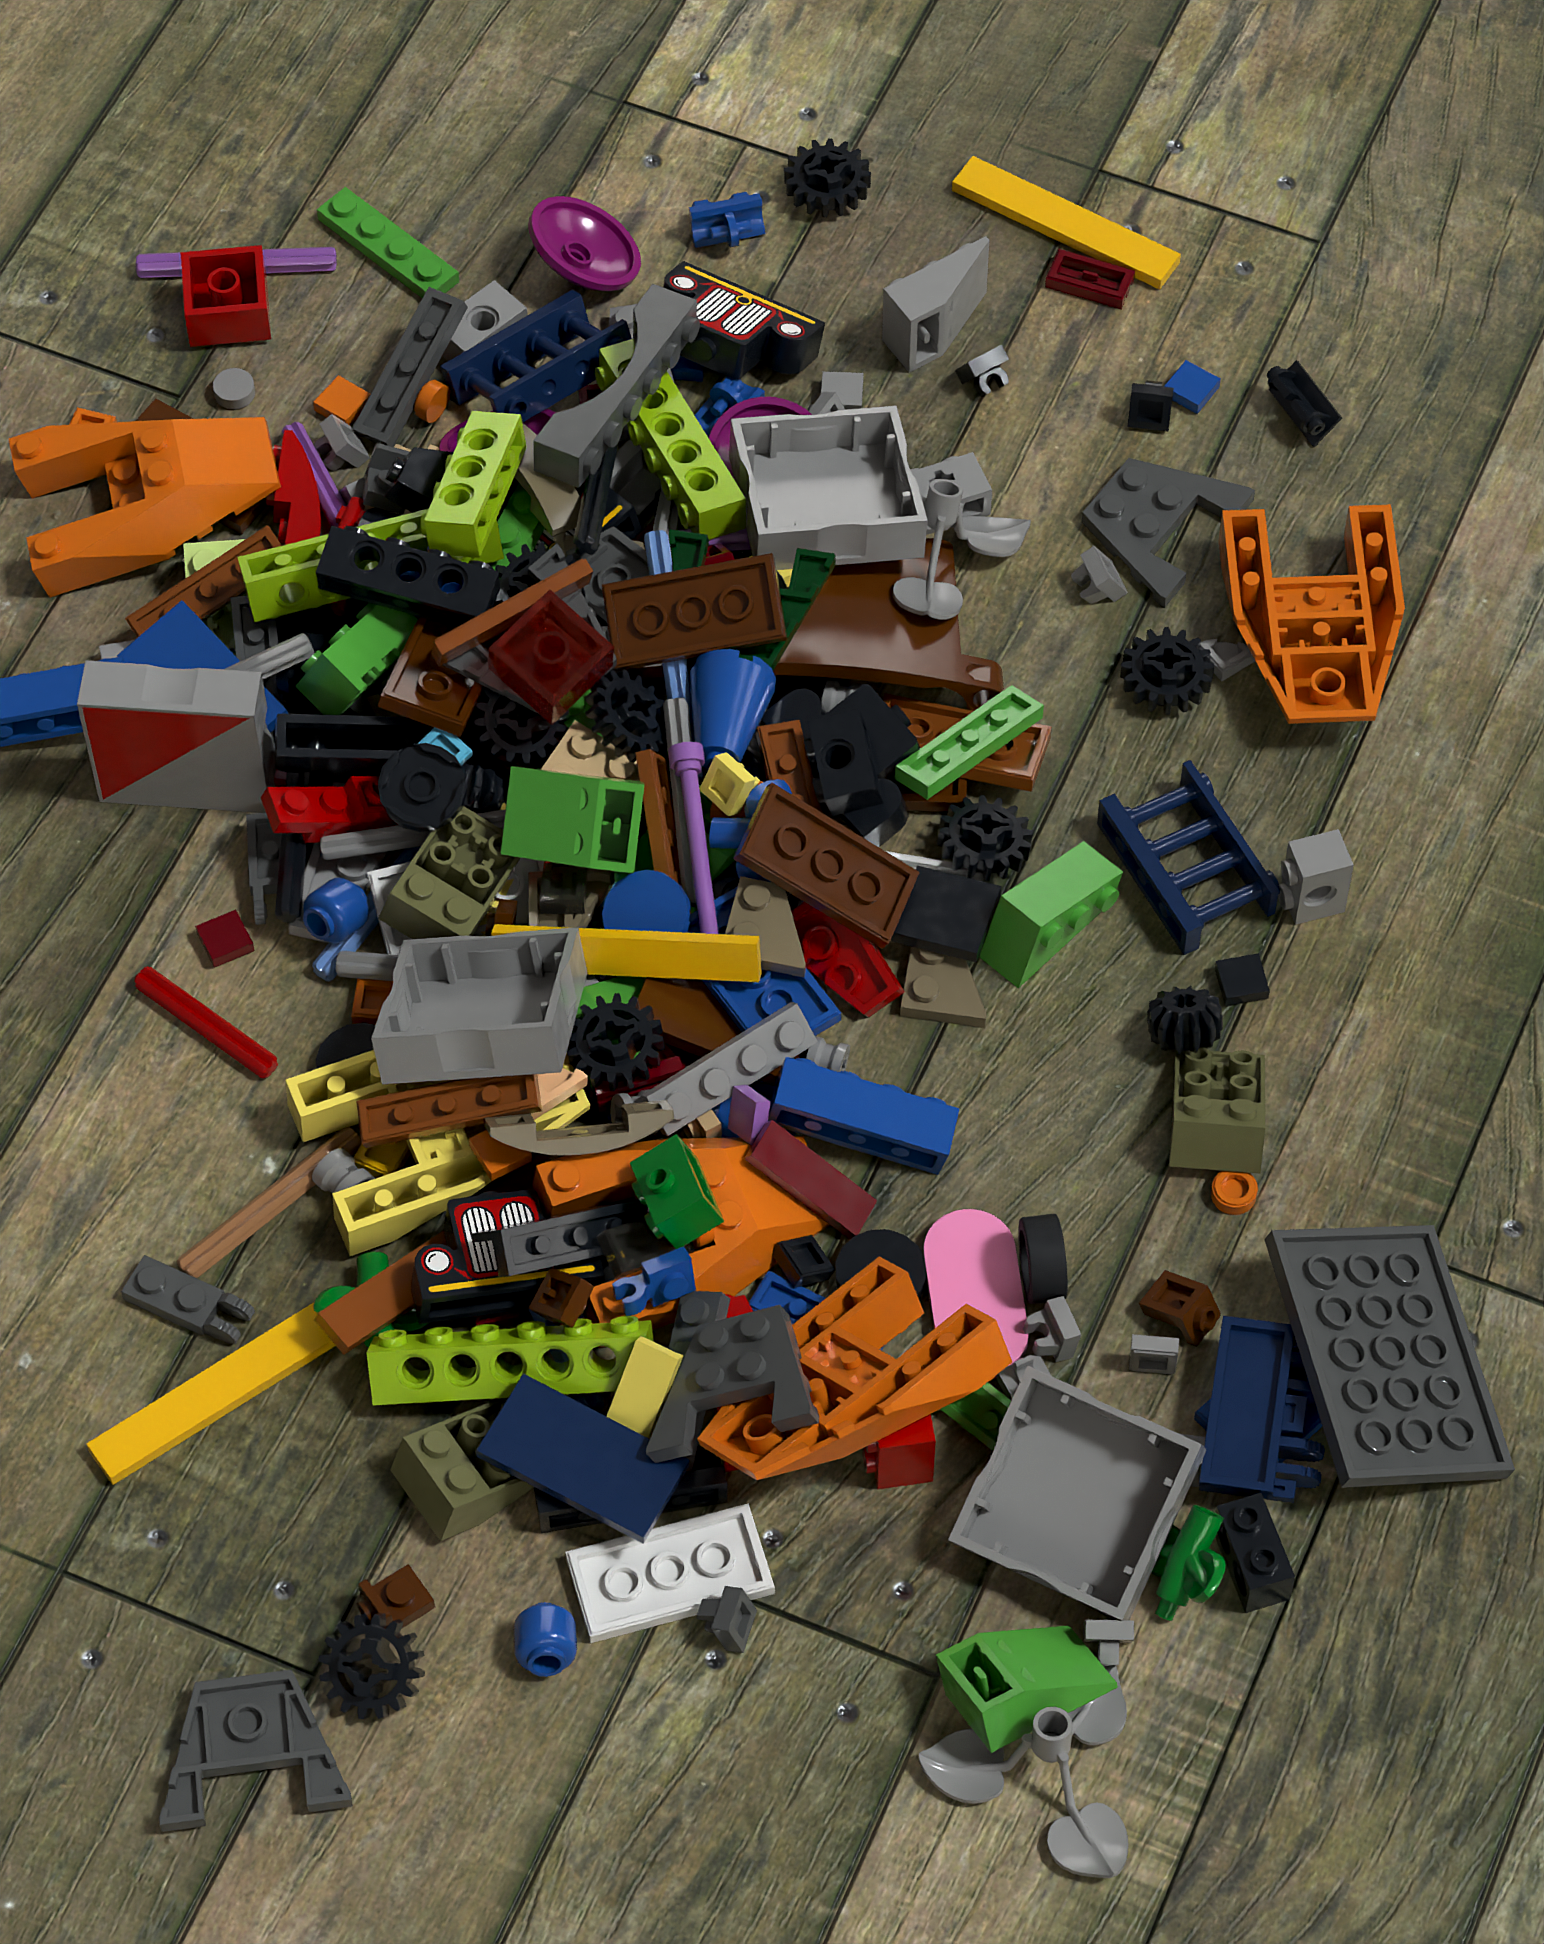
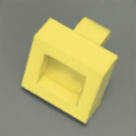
M725 752L715 755L699 789L729 817L741 812L746 798L760 780L757 777H753L744 768L745 766L742 763H738Z

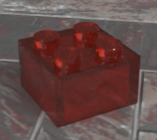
M549 589L489 648L488 669L553 725L613 666L615 646Z

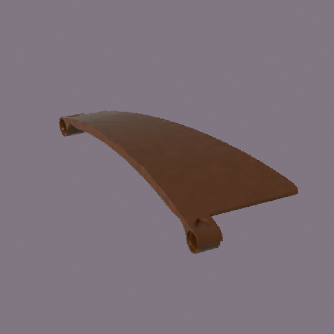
M926 538L924 558L835 565L773 671L774 675L843 678L920 688L944 687L960 694L966 701L968 709L975 711L1004 690L1003 672L998 663L989 659L961 654L958 614L950 619H935L928 614L918 615L900 607L893 599V587L898 580L906 577L926 580L934 538ZM941 540L934 582L949 583L956 586L953 545L949 541ZM687 661L688 674L691 671V667L695 665V662ZM662 663L631 669L629 673L630 679L632 680L637 675H640L642 680L664 678ZM482 690L477 702L488 703ZM474 707L471 716H475L478 718L484 717L477 713L476 707Z

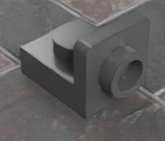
M380 443L375 445L364 475V505L404 515L405 508L384 497L391 483L385 477L397 457L404 459L410 451Z

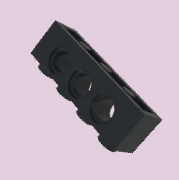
M331 526L316 570L318 588L321 590L456 627L493 608L500 590L499 571H495L487 563L477 560H471L469 563L452 559L449 554L441 550L428 549L426 552L411 548L408 543L397 538L378 539L369 536L364 530L353 526H346L344 529ZM364 560H374L379 563L371 570H362L357 567ZM407 571H415L420 574L418 579L411 582H406L399 578L401 574ZM450 582H455L462 586L455 593H446L441 590L443 585Z

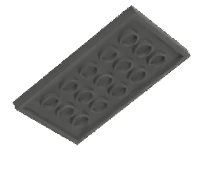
M1434 1225L1271 1230L1264 1240L1341 1487L1507 1479L1515 1468Z

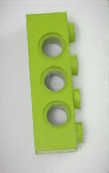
M472 411L465 428H460L453 455H448L446 459L443 478L441 482H437L434 486L431 505L428 510H424L422 513L421 532L422 535L427 536L429 549L441 550L451 556L480 558L527 448L521 414Z

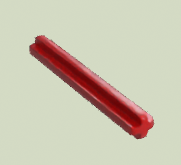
M146 966L135 976L136 989L257 1076L266 1079L276 1070L278 1066L277 1057L158 971Z

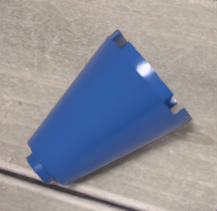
M712 650L701 654L696 659L695 665L691 667L689 685L694 740L703 745L705 764L702 767L707 771L715 755L725 752L738 763L741 762L775 692L776 677L772 668L754 655L753 660L749 661L739 658L740 651Z

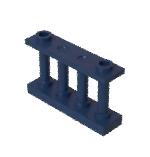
M571 290L441 365L440 368L445 384L450 388V400L454 403L461 405L480 394L490 400L493 412L521 414L523 423L595 381V368L599 367L600 348L632 338L628 323L623 319L602 331L589 324L582 295ZM578 336L585 340L570 350L563 347L564 344ZM545 355L552 359L537 369L529 366ZM511 375L519 378L503 389L495 385Z
M1191 760L1184 762L1182 765L1179 788L1132 809L1128 806L1123 807L1115 793L1099 800L1097 825L1183 955L1199 949L1204 923L1254 900L1258 902L1267 917L1275 914L1278 894H1280L1276 876L1272 871H1266L1215 797L1210 779L1205 773H1199ZM1188 802L1192 804L1202 819L1155 841L1151 839L1145 840L1138 829L1139 824ZM1211 834L1223 850V853L1176 874L1171 871L1167 873L1160 862V857ZM1232 867L1235 868L1246 884L1199 907L1195 905L1189 906L1182 895L1183 889Z

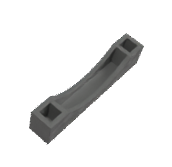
M655 284L650 286L633 309V341L635 351L625 371L609 388L595 398L574 408L552 415L533 440L534 471L578 488L589 474L593 475L597 472L605 452L609 447L613 448L617 445L623 428L629 420L634 421L637 418L643 401L649 394L653 395L657 391L661 378L667 369L675 367L681 350L687 342L691 343L695 340L700 328V319L697 318L696 299Z

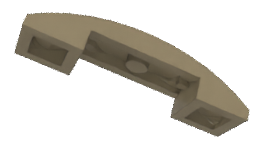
M523 424L527 448L514 477L531 496L530 511L551 536L574 529L577 525L581 498L574 486L534 471L533 440L537 435Z
M667 1100L621 1104L622 1122L539 1131H536V1122L530 1113L484 1119L485 1128L490 1137L504 1144L534 1153L568 1156L599 1153L634 1143L661 1129L673 1120L674 1110Z

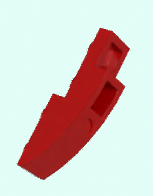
M284 429L282 445H274L273 448L281 487L267 496L266 505L274 506L273 522L280 523L278 541L287 545L320 536L321 514L317 483L309 459L293 430Z
M351 776L344 787H267L260 797L273 833H301L305 843H318L323 836L398 825L388 817L380 803L379 776Z

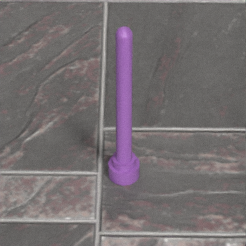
M698 742L677 743L668 748L670 768L675 770V775L680 777L700 933L718 934L698 774L702 772L701 766L705 764L703 745Z

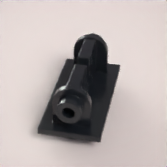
M1296 360L1288 369H1281L1280 366H1275L1268 371L1267 384L1270 387L1269 391L1310 444L1316 447L1342 419V416L1299 361Z

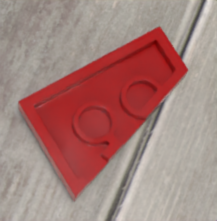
M805 902L791 911L806 962V968L863 1015L872 1016L905 992L874 943Z

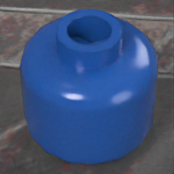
M338 877L331 879L307 896L304 901L303 921L307 930L317 939L330 943L344 941L367 922L369 917L367 896L360 886L347 879Z
M543 1602L523 1610L517 1616L513 1629L514 1654L522 1667L535 1675L548 1677L560 1673L575 1660L577 1652L576 1623L572 1614L565 1608Z

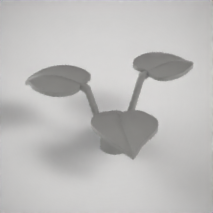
M935 479L931 481L927 498L921 497L928 520L927 525L935 530L927 578L923 580L915 577H906L898 580L893 587V599L900 607L914 614H928L935 619L955 617L960 612L963 604L961 592L953 584L934 582L943 531L948 530L954 524L953 528L957 533V537L967 540L969 548L973 551L989 556L1006 557L1015 554L1021 548L1030 528L1031 520L985 516L962 517L964 507L960 503L963 493L962 487L948 479Z
M1115 1665L1104 1666V1668L1117 1682L1118 1688L1070 1713L1058 1707H1047L1040 1710L1034 1717L1032 1734H1024L1022 1736L1021 1744L1006 1761H1003V1747L991 1753L973 1729H964L949 1734L931 1748L919 1753L920 1766L930 1782L948 1797L970 1804L983 1803L998 1797L1004 1789L1002 1772L1012 1770L1028 1748H1032L1035 1755L1045 1762H1058L1066 1808L1070 1816L1061 1817L1050 1826L1047 1846L1051 1857L1064 1870L1088 1877L1112 1878L1119 1875L1124 1868L1128 1856V1835L1122 1819L1112 1808L1098 1802L1088 1804L1078 1812L1075 1806L1068 1765V1753L1071 1747L1072 1735L1084 1744L1100 1745L1115 1739L1125 1726L1127 1708L1120 1686L1118 1670Z

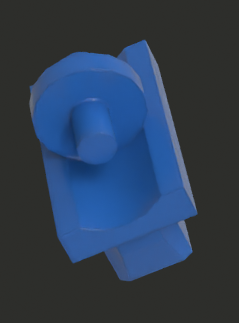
M747 192L732 194L728 200L712 203L706 199L693 202L692 207H689L692 242L695 248L728 242L731 248L739 246V239L765 234L762 199L759 193L749 195Z
M726 377L723 382H718L711 388L709 399L694 416L709 438L713 426L724 412L744 400L765 397V391L759 387L748 386L740 379L735 380Z

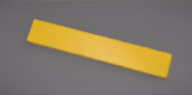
M975 156L970 158L952 181L953 192L1096 260L1134 270L1136 279L1159 290L1180 264V253Z
M494 924L491 935L570 927ZM579 928L588 975L759 982L761 978L759 936Z
M314 1302L86 1443L89 1453L111 1484L114 1485L335 1347L336 1345L314 1321L317 1316L313 1307Z

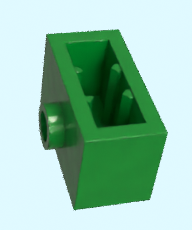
M677 1134L630 1162L637 1179L632 1183V1188L640 1202L645 1207L648 1206L650 1212L644 1215L649 1228L658 1239L665 1236L678 1249L724 1222L698 1158Z

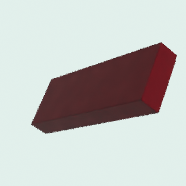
M773 1120L764 1124L744 1158L849 1240L859 1234L877 1202L874 1197Z

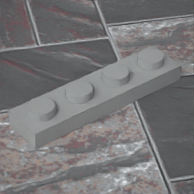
M790 1002L642 1094L641 1097L644 1102L667 1100L674 1110V1119L660 1129L663 1135L669 1136L730 1098L733 1086H749L781 1066L786 1056L794 1058L818 1041L798 1004Z

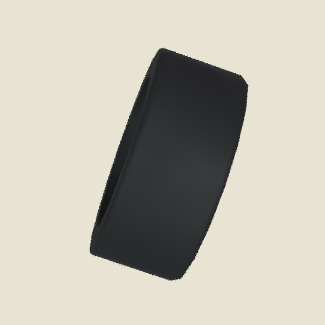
M1057 1214L1022 1217L1019 1220L1018 1241L1021 1273L1028 1303H1046L1047 1300L1064 1296L1066 1299L1068 1292L1067 1261L1062 1228Z

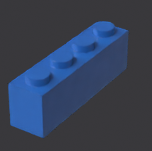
M123 656L99 660L103 662L126 663ZM85 663L0 678V747L83 732L77 702Z
M786 1056L775 1080L768 1122L773 1120L784 1129L938 1175L950 1153L959 1108L949 1106L938 1098H923L906 1093L895 1085H880L863 1080L852 1072H837L817 1066L815 1062L809 1059H793Z

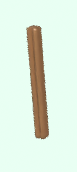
M345 1127L179 1257L177 1260L179 1270L195 1278L201 1276L316 1184L312 1180L313 1171L327 1154L337 1148H344L351 1155H354L362 1144L358 1134L350 1127Z

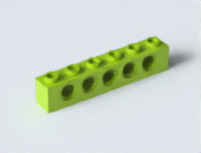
M633 339L599 349V367L595 368V377L602 392L609 388L623 374L631 361L635 351ZM666 371L661 378L657 391L653 395L649 394L643 401L637 418L634 421L629 420L627 423L630 439L635 446L640 445L649 471L651 473L656 472L659 476L663 493L668 501L673 500L676 504L679 519L685 529L690 528L692 533L706 534L709 540L745 529L746 498Z
M424 510L357 527L367 532L371 537L382 540L389 537L397 538L408 543L411 548L427 551L429 546L427 536L422 535L421 517ZM497 519L480 558L451 556L452 559L469 563L471 560H477L487 564L504 559ZM329 534L237 557L254 622L275 619L282 615L309 608H318L325 604L350 598L318 588L316 570ZM364 560L357 567L362 570H371L379 563L374 560Z
M620 1316L612 1319L610 1323L592 1324V1321L589 1319H577L573 1328L566 1325L545 1326L543 1322L531 1321L511 1329H499V1326L495 1324H483L473 1327L471 1331L453 1332L452 1328L435 1327L426 1330L424 1334L406 1335L404 1330L384 1331L373 1338L366 1352L372 1404L374 1406L509 1398L523 1374L562 1394L616 1392L635 1341L640 1336L653 1341L651 1320L639 1321L635 1316ZM598 1346L608 1347L614 1352L616 1357L610 1360L601 1359L594 1353L593 1348ZM550 1349L562 1350L567 1354L569 1360L563 1363L555 1362L548 1356L547 1351ZM501 1353H516L521 1358L522 1364L510 1365L502 1359ZM459 1354L468 1355L475 1361L476 1366L472 1368L462 1367L456 1362L454 1356ZM411 1357L422 1358L428 1363L430 1369L425 1371L417 1370L411 1366L408 1359Z

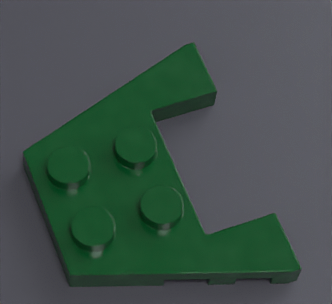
M670 529L668 536L673 571L704 566L709 545L708 535ZM797 548L789 588H779L788 640L738 649L740 651L739 658L752 661L754 655L762 659L774 671L836 564L835 553ZM698 657L688 658L686 660L695 662Z

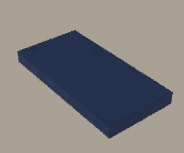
M525 1374L521 1376L476 1450V1457L644 1544L674 1493L690 1462L685 1457H679L655 1463L646 1454L649 1438Z

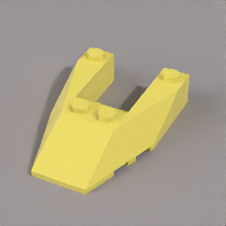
M374 1050L291 1077L286 1079L285 1083L289 1110L302 1141L306 1142L345 1127L359 1124L356 1102L358 1100L452 1080L382 1084ZM566 1052L563 1068L574 1072L575 1069L573 1065H570ZM583 1088L535 1119L536 1131L565 1128L590 1109V1103ZM485 1123L408 1139L406 1142L416 1165L332 1193L334 1219L349 1255L353 1256L397 1240L446 1211L449 1200L469 1197L492 1182L469 1146V1138L487 1130Z

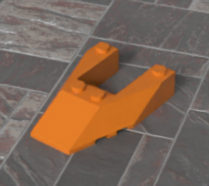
M265 417L171 419L51 425L9 438L14 471L32 499L107 475L113 509L26 537L32 571L50 598L168 560L176 555L175 548L196 535L198 539H201L213 531L212 525L233 511L237 516L281 487Z
M1391 504L1349 506L1344 532L1349 575L1276 578L1272 577L1265 509L1222 510L1218 541L1222 576L1233 620L1288 724L1375 721L1405 610Z
M794 1136L807 1146L804 1136ZM681 1138L698 1158L724 1219L723 1223L713 1228L715 1239L712 1243L700 1248L694 1247L691 1243L684 1246L692 1259L696 1291L722 1292L734 1297L752 1282L758 1281L777 1264L772 1255L773 1248L777 1242L808 1235L815 1237L830 1225L747 1162L744 1158L752 1145L742 1138ZM667 1139L631 1143L599 1153L566 1155L537 1165L533 1188L538 1194L545 1217L622 1201L632 1197L637 1199L638 1197L632 1188V1183L637 1179L630 1162ZM665 1236L660 1238V1242L654 1243L658 1256L676 1250ZM642 1270L620 1278L636 1276L638 1274H641ZM620 1278L593 1288L587 1300L588 1314L586 1318L591 1320L592 1324L610 1323L616 1317L626 1316L623 1310L622 1299L616 1300L613 1293L612 1284ZM680 1297L655 1307L648 1300L646 1307L640 1313L631 1316L637 1317L639 1321L651 1320L652 1330L675 1322Z
M879 1256L792 1325L802 1357L799 1359L803 1374L809 1380L812 1390L809 1394L812 1404L817 1408L819 1423L780 1432L772 1423L773 1393L722 1406L697 1440L700 1446L755 1480L780 1475L844 1458L979 1390L1011 1364L1012 1359L996 1319L967 1303L897 1359L879 1350L898 1334L904 1332L909 1325L924 1314L909 1273Z

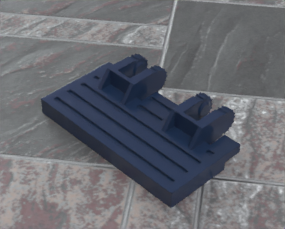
M1223 1316L1204 1445L1206 1453L1201 1466L1199 1491L1244 1497L1262 1493L1263 1498L1266 1500L1294 1503L1296 1487L1312 1489L1321 1484L1322 1474L1318 1469L1278 1462V1458L1319 1462L1323 1460L1325 1452L1324 1445L1317 1441L1281 1436V1434L1302 1437L1306 1405L1315 1404L1309 1381L1289 1379V1375L1307 1377L1300 1354L1292 1353V1351L1299 1352L1291 1324Z

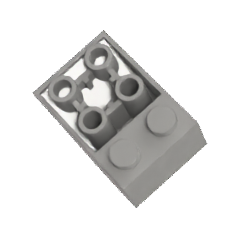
M986 236L973 243L961 246L956 252L938 261L929 262L919 271L905 278H898L890 283L889 286L883 288L882 341L909 373L944 355L987 293L989 239Z

